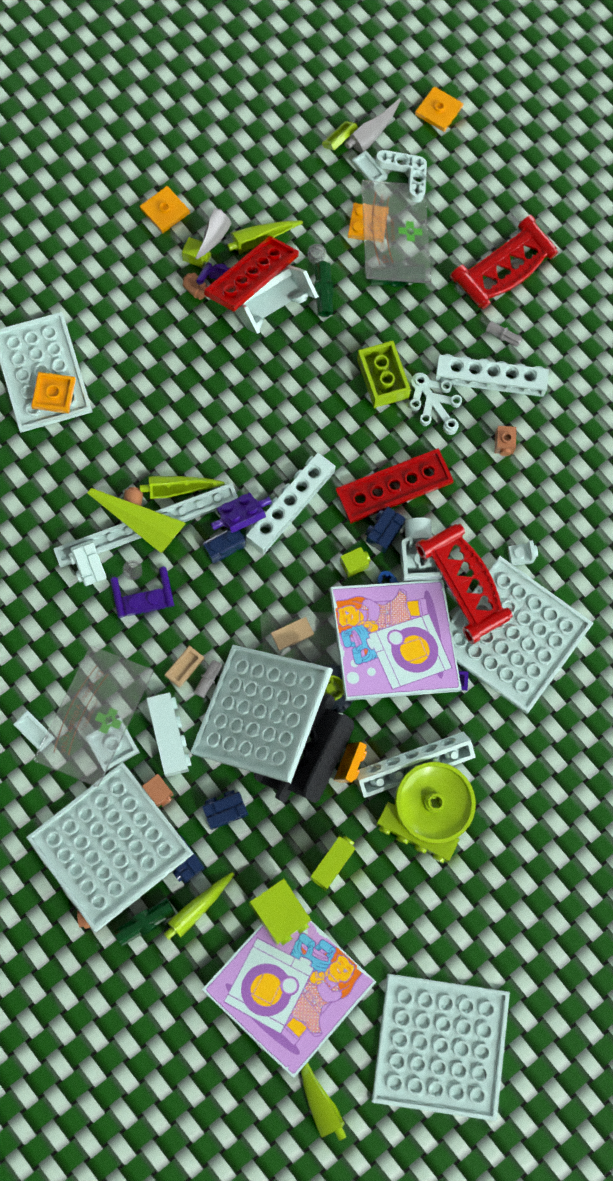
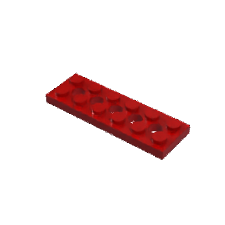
M269 236L204 290V296L234 312L298 257L299 251Z
M438 448L340 486L335 491L351 524L379 513L380 510L384 511L386 507L397 506L450 485L454 480ZM427 468L432 469L434 475L426 476L424 470ZM409 475H413L416 477L417 481L415 483H409L406 477ZM391 482H397L400 485V488L397 490H393L390 488L389 484ZM376 488L380 489L383 493L379 497L374 496L372 493ZM362 495L365 498V502L357 503L355 497Z

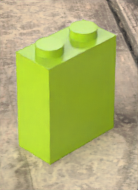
M339 836L311 875L310 880L326 891L356 849L353 846L354 842L346 836L343 838Z
M285 879L249 903L276 946L280 943L284 946L293 939L291 937L292 934L297 931L301 934L309 928L308 923L311 922V918Z

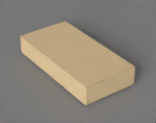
M306 617L271 633L279 651L314 635Z
M188 646L164 676L180 688L201 664L204 657L191 646Z

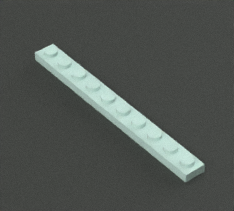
M230 483L155 512L186 522L216 511L217 507L237 499L238 496L233 484ZM125 523L56 547L54 552L62 568L72 564L69 554L72 553L71 547L93 540L97 553L100 554L142 537Z

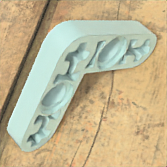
M387 150L379 151L375 160L376 165L382 169L409 173L408 198L415 203L421 202L426 188V160L415 155ZM397 160H402L405 164L400 165L397 163ZM413 177H419L422 181L417 182Z

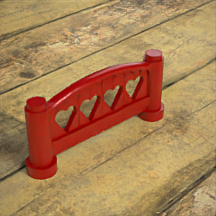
M532 215L527 216L519 223L518 228L521 231L519 234L470 270L464 265H460L451 273L450 278L454 282H458L479 308L485 309L491 303L489 301L490 298L501 295L526 280L538 268L545 257L552 259L558 254L557 247L537 226L536 220ZM524 246L535 249L537 255H532L531 259H527L524 254ZM510 256L522 259L524 264L519 265L518 269H513ZM496 266L510 270L511 274L505 275L504 279H499ZM483 276L496 280L497 284L492 285L491 289H486Z
M454 524L427 540L422 539L416 542L415 547L422 559L426 560L432 557L469 625L463 627V634L470 644H475L480 641V637L510 621L513 615L509 608H502L497 588L489 570L476 551L463 539L462 536L465 534L464 527L461 524ZM454 545L458 546L459 552L463 554L462 560L448 559ZM463 562L468 563L469 569L473 572L472 577L457 576ZM472 579L478 581V586L482 588L481 594L467 593ZM482 596L488 598V603L492 606L490 611L476 609Z

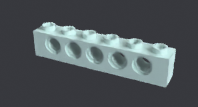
M444 354L438 357L435 381L443 382L448 380L452 385L544 397L547 391L549 369H544L541 366L528 367L524 364L512 365L503 361L489 362L487 359L474 360L469 357L459 358ZM451 368H458L459 371L455 372ZM470 370H475L477 374H472ZM488 372H492L496 376H490ZM506 375H512L514 378L509 379ZM524 377H529L532 381H527Z
M317 453L314 457L311 456L307 460L306 467L303 470L300 469L295 474L294 481L291 484L285 485L279 498L275 497L272 500L271 507L267 512L265 511L266 517L247 529L245 533L247 534L246 542L263 555L335 473V465L321 454ZM311 472H315L318 474V476L312 478L308 474ZM298 486H304L306 490L301 492L298 491L296 488ZM290 499L294 501V504L286 505L284 502ZM279 513L282 515V518L274 519L272 516ZM263 527H268L270 532L262 533L260 530Z
M463 731L359 769L356 782L361 794L366 798L398 786L402 778L410 770L421 764L441 762L453 766L475 758V753L470 738Z

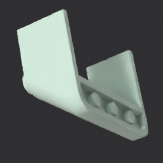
M288 265L241 305L235 313L248 330L258 334L260 332L259 329L262 327L261 324L264 322V317L291 301L299 304L306 301L308 296L316 299L318 294L306 270Z

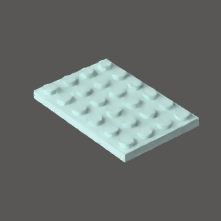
M63 312L0 329V364L20 432L92 413ZM38 372L75 377L76 381L69 414L32 409L31 404Z

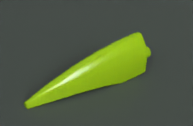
M303 221L273 222L232 232L233 242L227 244L228 250L237 249L239 255L251 251L267 237L272 236L275 238L303 224Z
M149 476V484L140 485V491L150 492V499L170 498L185 493L223 486L225 482L187 476Z
M231 872L217 881L167 922L170 928L164 933V936L168 940L175 934L181 938L214 903L231 881L234 873Z
M307 1062L301 1069V1075L307 1101L321 1138L335 1131L340 1141L346 1138L342 1128L345 1123L336 1105L322 1088Z

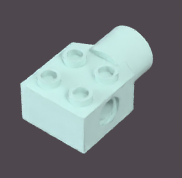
M413 518L405 521L406 538L400 544L402 582L441 580L442 575L432 557L426 560L422 559L415 547L416 542L432 537L431 520L428 518Z

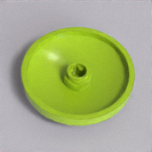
M441 762L421 764L410 770L398 785L395 795V809L398 819L411 836L422 842L441 844L458 838L470 826L475 814L476 801L470 782L462 772L449 764Z

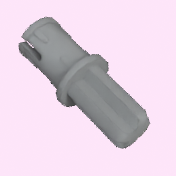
M493 321L489 323L486 332L499 337L500 341L504 340L515 347H518L522 341V337L509 331L507 327L503 328Z
M215 660L210 663L205 674L201 675L202 679L194 690L196 695L205 698L211 685L215 684L214 680L222 667L221 663Z

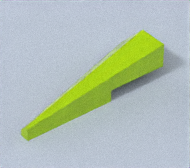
M93 488L87 492L160 553H163L186 524L183 521Z

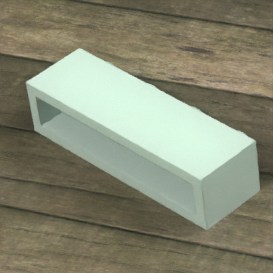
M170 692L147 698L164 775L169 777L189 772L188 766H191L189 754H185L183 748L187 744L185 736H180L179 731L182 723L180 716L176 717L174 710L178 708L176 698H171Z

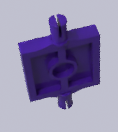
M251 493L241 495L239 498L216 508L220 519L210 523L211 527L215 530L225 526L231 533L265 518V511L262 508L272 504L269 496L258 501Z

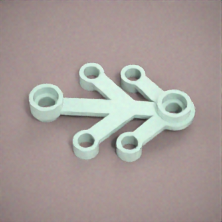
M424 373L415 374L411 380V385L415 392L410 402V409L413 411L420 409V397L423 392L426 396L424 412L420 417V423L424 426L430 424V414L433 406L444 422V432L448 435L455 434L458 430V422L449 417L440 403L449 404L457 408L462 403L461 396L454 395L449 397L433 393L430 388L439 389L443 393L450 392L452 388L451 382L448 380L443 382L432 381ZM418 379H421V380H423L424 382H423V383H419L417 380H418ZM443 385H448L449 388L445 389ZM457 399L459 403H454L453 400ZM418 403L419 406L414 407L412 404ZM427 417L429 421L425 422L422 418ZM448 423H453L454 427H449Z

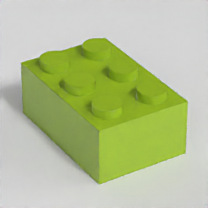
M394 341L358 350L357 361L374 408L409 399L411 389Z

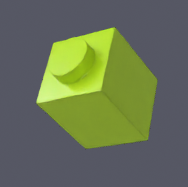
M189 237L182 250V258L187 263L203 268L205 262H209L211 252L209 251L202 257L195 259L203 242Z
M361 547L340 556V563L348 578L367 570L371 561L366 551L363 552Z

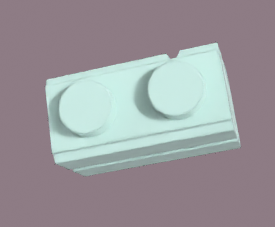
M93 540L71 547L72 553L69 554L73 565L77 564L79 571H76L79 582L83 581L84 585L88 586L107 578Z

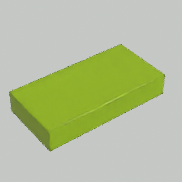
M345 121L322 142L324 149L335 150L358 129L357 124Z

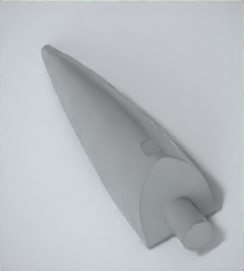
M399 98L383 113L360 126L346 139L345 147L350 149L353 146L361 153L368 149L388 125L401 99Z
M214 208L204 231L203 243L195 259L209 252L224 237L231 226L230 219L221 209Z

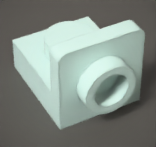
M533 540L528 541L527 544L512 545L507 548L509 560L513 566L531 564L538 557V549L536 545L534 546Z

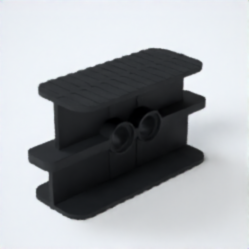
M327 693L321 700L308 737L313 735V738L310 742L307 743L306 741L302 751L304 757L298 762L291 783L254 773L255 780L277 790L275 798L283 803L287 801L291 792L314 803L320 800L354 730V721L351 718L331 710L335 703V698Z

